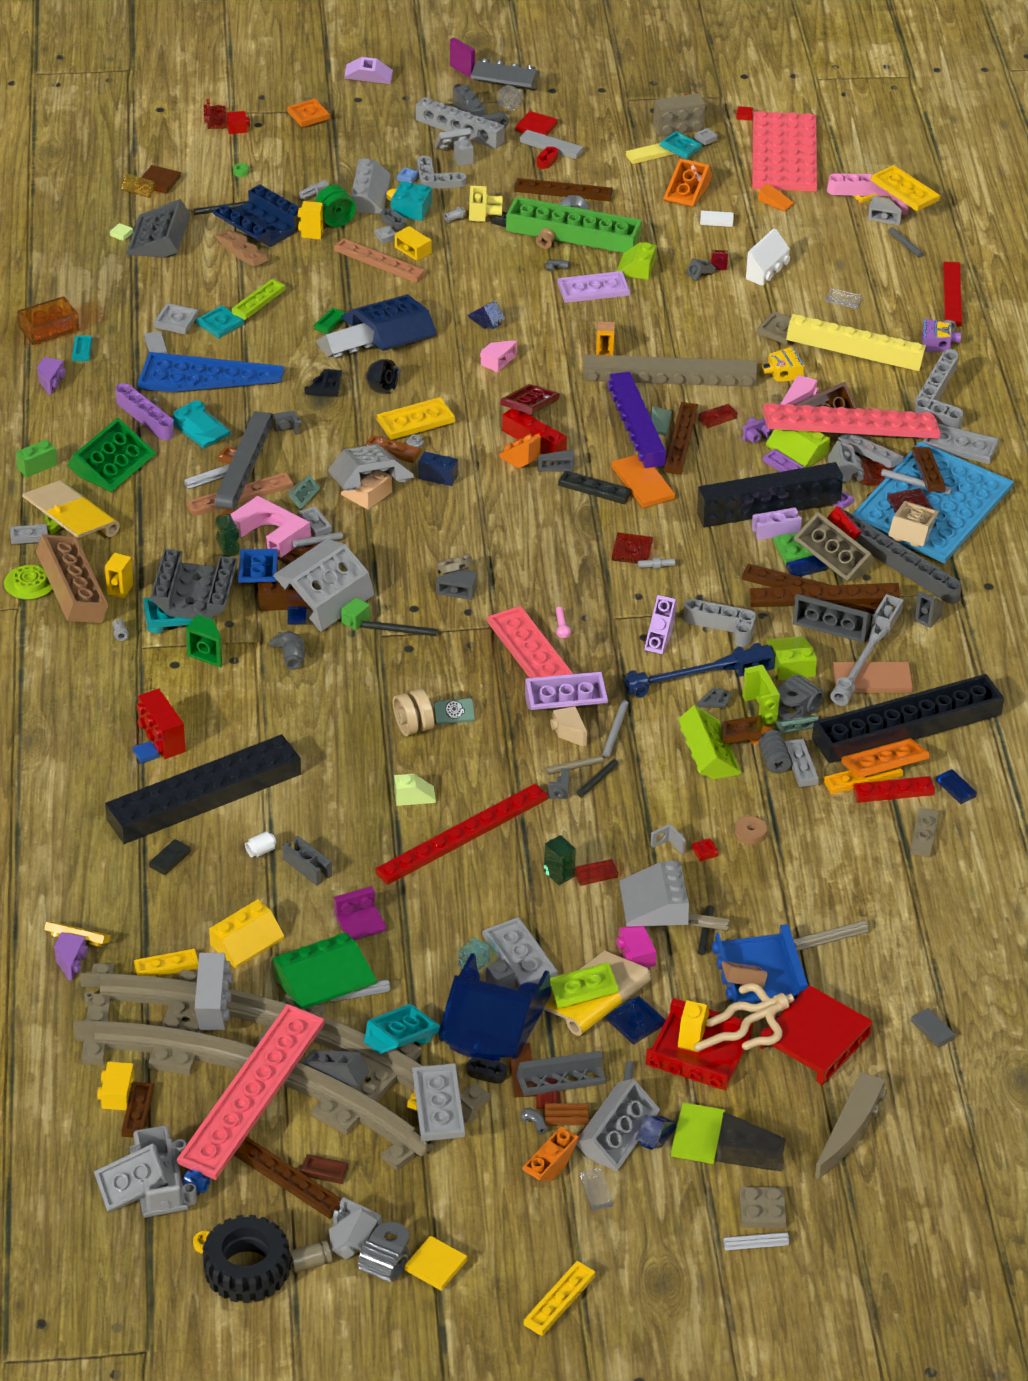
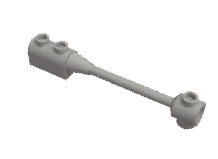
M888 594L883 598L873 615L869 642L848 677H841L836 681V686L831 693V699L835 704L845 706L855 692L854 680L874 646L889 634L902 612L904 599ZM889 604L896 606L894 611H892V607Z

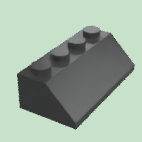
M481 59V61H476L470 78L476 81L537 90L539 71L535 70L536 67L526 65V68H521L520 64L511 63V66H508L502 61H496L495 64L490 63L488 59Z
M796 594L793 616L794 625L865 643L871 630L872 615L870 613Z

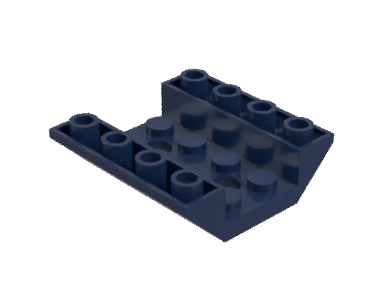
M261 184L248 191L249 202L235 210L224 204L212 211V214L269 247L294 234L299 226V221H301V218L298 217L299 206Z
M408 294L355 308L342 315V319L351 326L365 323L374 330L372 343L382 351L428 339L437 334L429 310Z

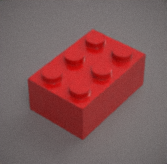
M158 688L138 695V704L136 705L139 713L138 725L141 730H145L148 740L154 743L157 751L164 759L186 752L184 723L161 690Z

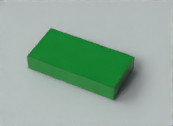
M332 307L314 324V330L324 334L331 333L344 321L342 315L346 312Z

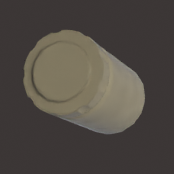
M322 1241L321 1244L315 1243L289 1250L290 1264L294 1273L324 1265L325 1262L327 1264L332 1262V1254L327 1241Z

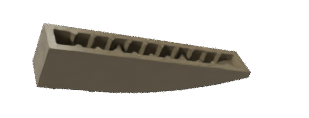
M863 1072L860 1073L817 1162L815 1178L820 1179L835 1167L859 1141L872 1117H877L880 1109L879 1102H884L887 1090L884 1089V1079Z

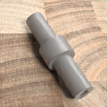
M659 557L652 558V560L638 561V568L652 567L653 569H660L662 566H675L674 558L660 559Z

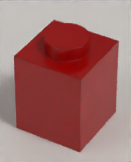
M245 111L226 112L229 134L248 133L247 126H250V118L246 117Z

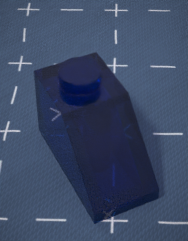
M496 300L468 314L471 320L484 329L489 326L493 329L501 325L499 321L505 319Z
M659 1114L645 1115L636 1139L641 1141V1146L647 1149L662 1148L676 1129L678 1123Z

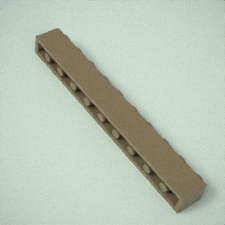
M584 354L583 381L607 382L609 381L610 374L630 372L635 383L756 387L757 366L754 360Z

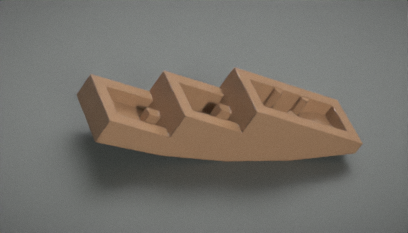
M229 229L215 235V238L234 256L253 267L268 261L267 255L258 252L256 245L247 242L245 235Z

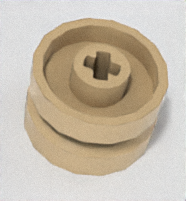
M422 688L410 691L409 696L406 693L394 696V715L399 729L404 736L416 734L418 729L421 732L433 729V710L429 698Z

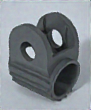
M799 674L791 676L777 689L780 694L778 718L785 720L815 713L824 698L823 690ZM793 708L796 712L788 713L786 709Z
M385 1222L377 1226L370 1238L366 1239L363 1243L358 1261L359 1270L388 1282L397 1280L404 1272V1265L409 1259V1250L407 1248L409 1242L408 1230L397 1222ZM392 1233L397 1236V1239H385L384 1237Z

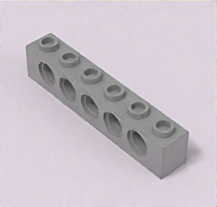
M424 97L416 104V121L444 131L470 128L471 136L469 140L497 149L504 142L505 125L431 100L430 98Z

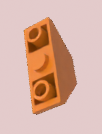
M539 433L534 436L529 434L504 446V451L498 455L501 459L515 467L521 468L531 463L540 455L541 436Z
M561 1126L522 1167V1170L540 1181H553L566 1167L579 1140V1136Z

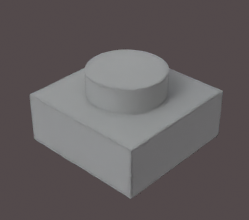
M708 128L695 133V139L703 145L717 141L718 135Z
M390 226L375 230V236L382 244L395 241V232Z

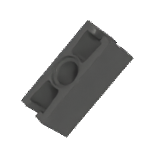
M296 836L294 838V849L291 848L289 842L283 845V859L316 886L323 882L321 872L325 874L326 878L332 876V862L301 837Z

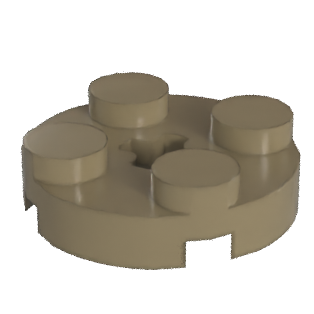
M466 554L455 559L449 558L436 563L438 574H442L474 564L470 554Z

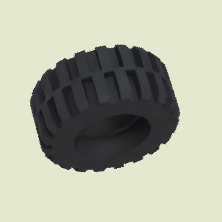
M238 1215L235 1219L230 1217L224 1220V1224L221 1225L219 1223L213 1228V1231L209 1232L203 1245L205 1279L214 1292H218L219 1296L225 1299L229 1297L230 1301L238 1303V1300L243 1301V1303H250L251 1300L258 1302L263 1300L265 1296H272L275 1294V1289H281L289 1276L290 1253L286 1234L274 1222L269 1223V1219L264 1217L256 1218V1215H249V1217ZM247 1251L256 1252L265 1257L259 1263L250 1266H239L228 1261L235 1254Z

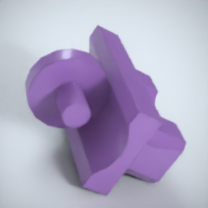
M750 417L747 421L748 424L743 425L744 434L742 440L744 442L750 440L754 444L759 442L761 436L765 435L769 438L774 429H767L765 418L756 420L754 417Z

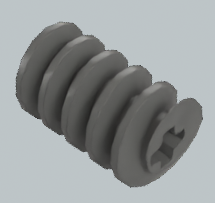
M777 730L765 732L762 738L759 739V746L768 770L772 773L786 772L791 767V760L781 733Z

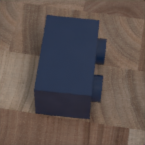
M424 451L418 461V479L452 486L458 476V459Z

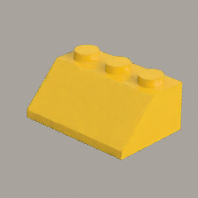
M259 899L209 928L210 946L218 953H225L226 960L230 961V964L235 969L284 939V934L271 910Z

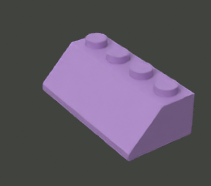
M602 672L525 679V698L527 708L530 710L608 703Z

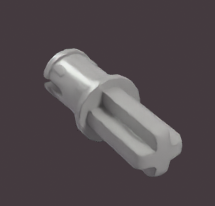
M326 180L311 184L308 188L300 191L299 196L302 200L313 195L317 196L329 184Z

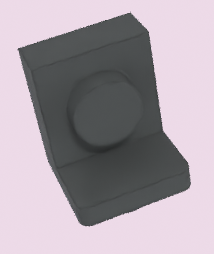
M692 258L686 274L695 281H698L701 274H714L716 267L707 260Z
M295 410L274 414V428L276 432L293 429L295 435L299 434L301 419L296 416Z
M561 768V776H557V782H549L548 797L551 799H568L569 768Z

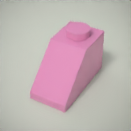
M517 341L490 343L480 353L481 366L499 372L517 356Z

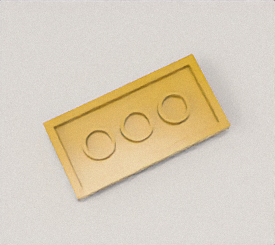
M895 165L871 175L873 183L916 211L940 200L938 193Z
M439 397L377 414V421L389 439L393 440L454 423L455 416L442 398Z

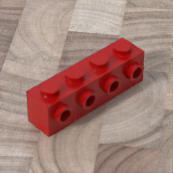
M511 408L502 414V431L515 439H522L529 434L532 436L540 434V453L548 454L567 450L566 435L527 413Z

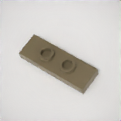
M919 808L910 854L930 857L939 811Z

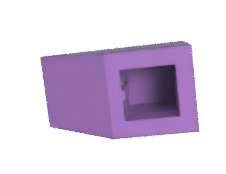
M43 357L37 366L38 380L47 394L51 395L54 389L58 387L61 379L65 377L66 369L64 368V363L62 360Z
M61 932L54 946L55 959L67 979L72 981L75 974L80 971L82 959L87 956L88 946H86L85 937Z

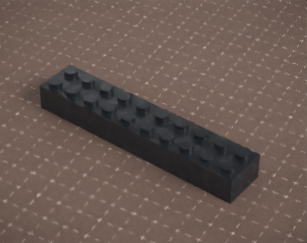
M983 674L814 721L812 739L828 763L842 760L841 757L909 738L913 740L1002 715L1004 697L988 675Z
M283 734L108 801L105 803L106 820L123 844H127L301 775V757Z

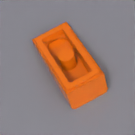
M769 184L764 185L759 190L758 200L784 212L794 205L792 200Z

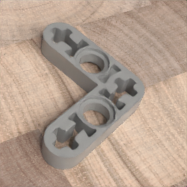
M429 156L417 158L420 185L430 186L432 189L455 188L466 185V174L462 172L434 173L432 160Z

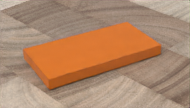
M638 454L611 462L613 470L625 486L631 489L632 495L642 508L675 499V493L655 467L644 468L642 461L639 462Z
M911 738L841 757L842 764L859 778L930 758L929 752Z

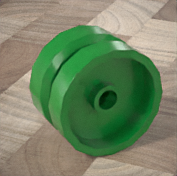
M340 185L325 187L315 199V202L323 203V220L331 227L344 226L355 216L356 204L346 189Z

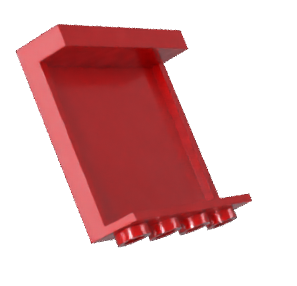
M809 985L804 991L799 992L793 1003H789V1008L785 1009L780 1016L777 1015L775 1017V1020L782 1029V1037L771 1046L816 1071V1081L824 1085L871 1035L873 1021ZM770 1026L764 1028L760 1037L772 1036L774 1031ZM760 1045V1049L763 1050L767 1045Z
M673 998L670 1005V1013L652 1048H647L645 1065L726 1091L745 1052L742 1044L751 1040L753 1023L750 1024L747 1034L739 1040L722 1041L699 1052L678 1048L681 1018L686 1001ZM708 1009V1019L721 1014L720 1012ZM731 1016L728 1020L715 1026H706L702 1041L723 1032L738 1031L743 1020Z

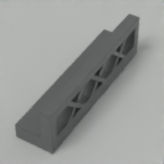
M601 1051L519 1062L516 1076L524 1096L602 1085L606 1082L601 1069L603 1059ZM596 1072L598 1078H590L586 1074ZM572 1075L579 1079L577 1081H570L566 1077ZM552 1078L558 1081V1083L550 1084L546 1080ZM532 1081L538 1085L537 1087L528 1088L526 1082Z

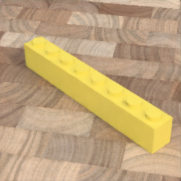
M792 314L786 338L789 341L915 371H920L926 345L917 342H910L900 338L897 339Z

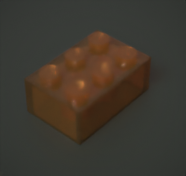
M64 296L17 311L19 328L32 345L80 330L78 313Z

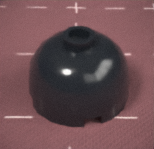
M380 359L373 362L366 372V380L369 387L373 391L382 394H390L391 392L389 391L391 389L395 390L398 382V371L394 370L396 364L389 359Z

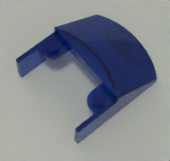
M471 953L459 976H454L438 1032L439 1040L447 1043L453 1051L471 1058L480 1057L493 1061H500V1058L503 1057L518 1059L552 994L550 972L545 970L538 984L526 982L521 984L517 990L480 981L476 954Z

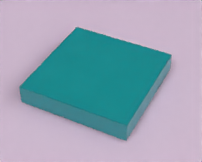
M677 131L660 142L661 147L685 159L701 150L703 145Z
M221 305L197 318L196 324L219 339L243 326L244 319L232 314V311Z

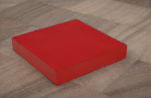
M529 111L516 125L515 131L524 133L526 130H530L547 136L558 124V119Z

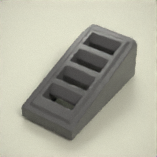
M574 450L539 455L538 471L574 472Z

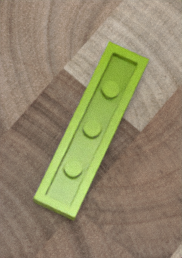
M271 279L232 308V314L246 320L283 293L285 285Z

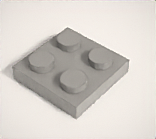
M470 128L439 132L434 143L435 149L447 150L450 147H454V141L469 139L471 136Z
M166 303L154 321V328L186 334L198 317V309Z

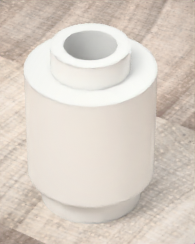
M265 831L250 838L245 843L246 851L250 857H259L275 849L276 839L272 833L269 834Z

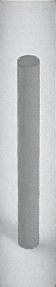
M886 469L882 470L881 476L926 488L921 479ZM946 487L945 492L941 493L950 495L952 488Z
M622 700L603 751L604 757H610L628 707L626 700Z

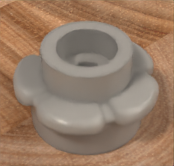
M414 434L408 437L406 443L410 446L422 448L424 440L419 435Z

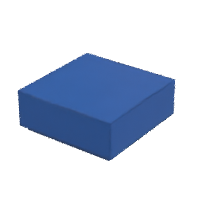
M151 741L133 747V753L141 764L159 758V752Z

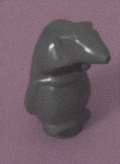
M291 631L278 632V635H275L269 642V647L282 648L287 668L297 669L301 663H304V640L296 633Z

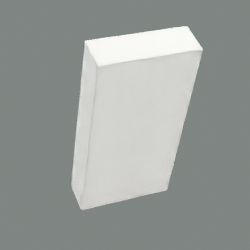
M701 211L700 225L733 227L734 213Z

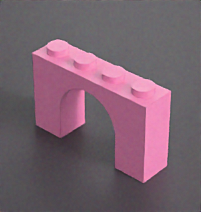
M259 496L227 516L229 531L241 538L263 525L279 526L278 529L266 536L267 549H277L278 557L280 558L294 549L293 540L311 537L309 521Z

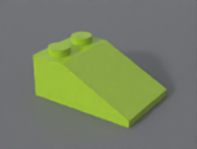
M803 636L766 640V644L771 647L775 654L774 669L778 680H787L791 676L798 674L804 678L815 677L817 658L813 647Z

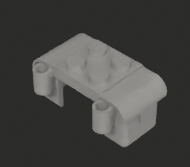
M167 1126L136 1130L133 1133L134 1145L129 1147L130 1154L151 1144L156 1145L169 1183L166 1187L150 1190L148 1179L145 1178L143 1180L144 1197L139 1199L143 1218L188 1210V1206H192L197 1202L196 1186L192 1183H187L183 1186L177 1158L186 1147V1142L182 1139H177L173 1142Z

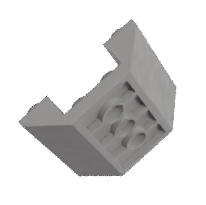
M379 444L343 449L328 469L329 474L346 491H352L356 487L361 486L359 472L368 474L372 470L377 469L379 471H387L398 482H406L409 478H414L413 473L398 458Z
M330 539L324 540L273 575L285 590L293 586L314 612L309 619L320 632L340 620L341 608L355 597L366 602L375 595L367 569L345 544ZM339 565L344 566L347 572L341 571ZM312 583L318 584L320 590L314 589Z

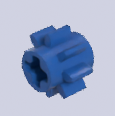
M194 1169L193 1171L188 1170L183 1178V1185L187 1183L194 1184L196 1186V1193L199 1195L200 1192L205 1193L210 1185V1178Z

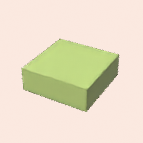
M119 223L110 231V236L124 241L133 233V228Z

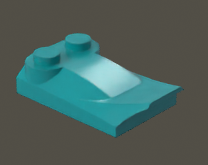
M194 400L177 409L171 417L173 419V426L203 449L231 435V430L206 411L205 404L198 400Z
M151 597L144 598V616L146 628L149 632L154 634L161 633L165 627L189 625L193 620L168 616L151 600Z
M407 1004L368 1020L364 1043L378 1054L415 1041L419 1044L429 1043L433 1035L439 1032L440 1025L412 1004Z

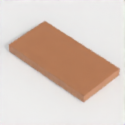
M833 662L835 686L837 679L848 677L856 662ZM865 662L853 682L855 685L854 693H912L913 689L909 662Z

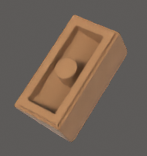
M727 961L722 962L723 971L728 982L743 985L755 983L761 987L765 986L768 973L759 966Z

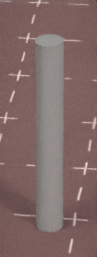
M338 532L293 540L292 544L295 548L318 544L326 539L340 540L343 539V534Z

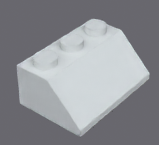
M773 228L748 251L747 280L763 286L776 273H779L781 268L789 263L790 248L777 229Z

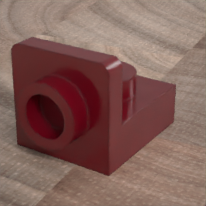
M712 250L711 264L716 267L715 270H727L728 250Z

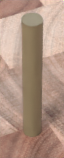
M599 755L546 767V773L549 775L561 772V768L572 770L603 763V756Z

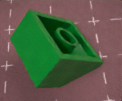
M196 615L186 627L187 655L221 668L223 665L221 636L216 624L212 619Z

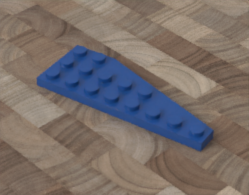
M149 352L137 384L138 389L179 392L276 383L282 381L285 368L279 365Z

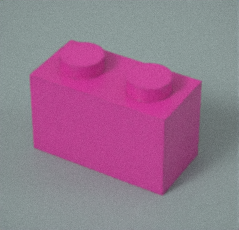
M629 926L619 928V937L616 938L618 949L623 951V958L646 968L656 966V950L645 927Z

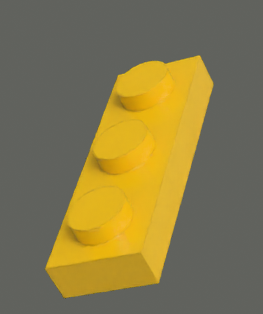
M53 921L46 922L44 929L51 931L50 935L59 937L61 932L83 936L85 940L90 941V945L99 947L102 944L109 943L111 936Z

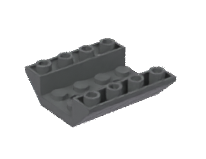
M164 549L151 593V600L168 616L194 619L196 615H200L210 619L224 611L238 559L219 556L217 567L183 563V551Z

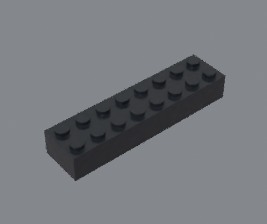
M833 462L698 486L697 515L703 528L749 520L755 514L796 508L799 511L836 504L838 501L841 502L843 474L837 463Z

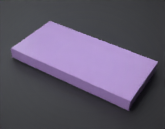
M622 271L557 279L564 303L630 295V289Z

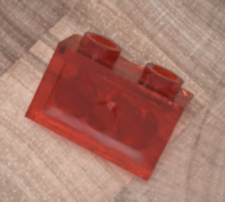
M206 99V104H203L204 123H207V129H225L226 106H210V99Z

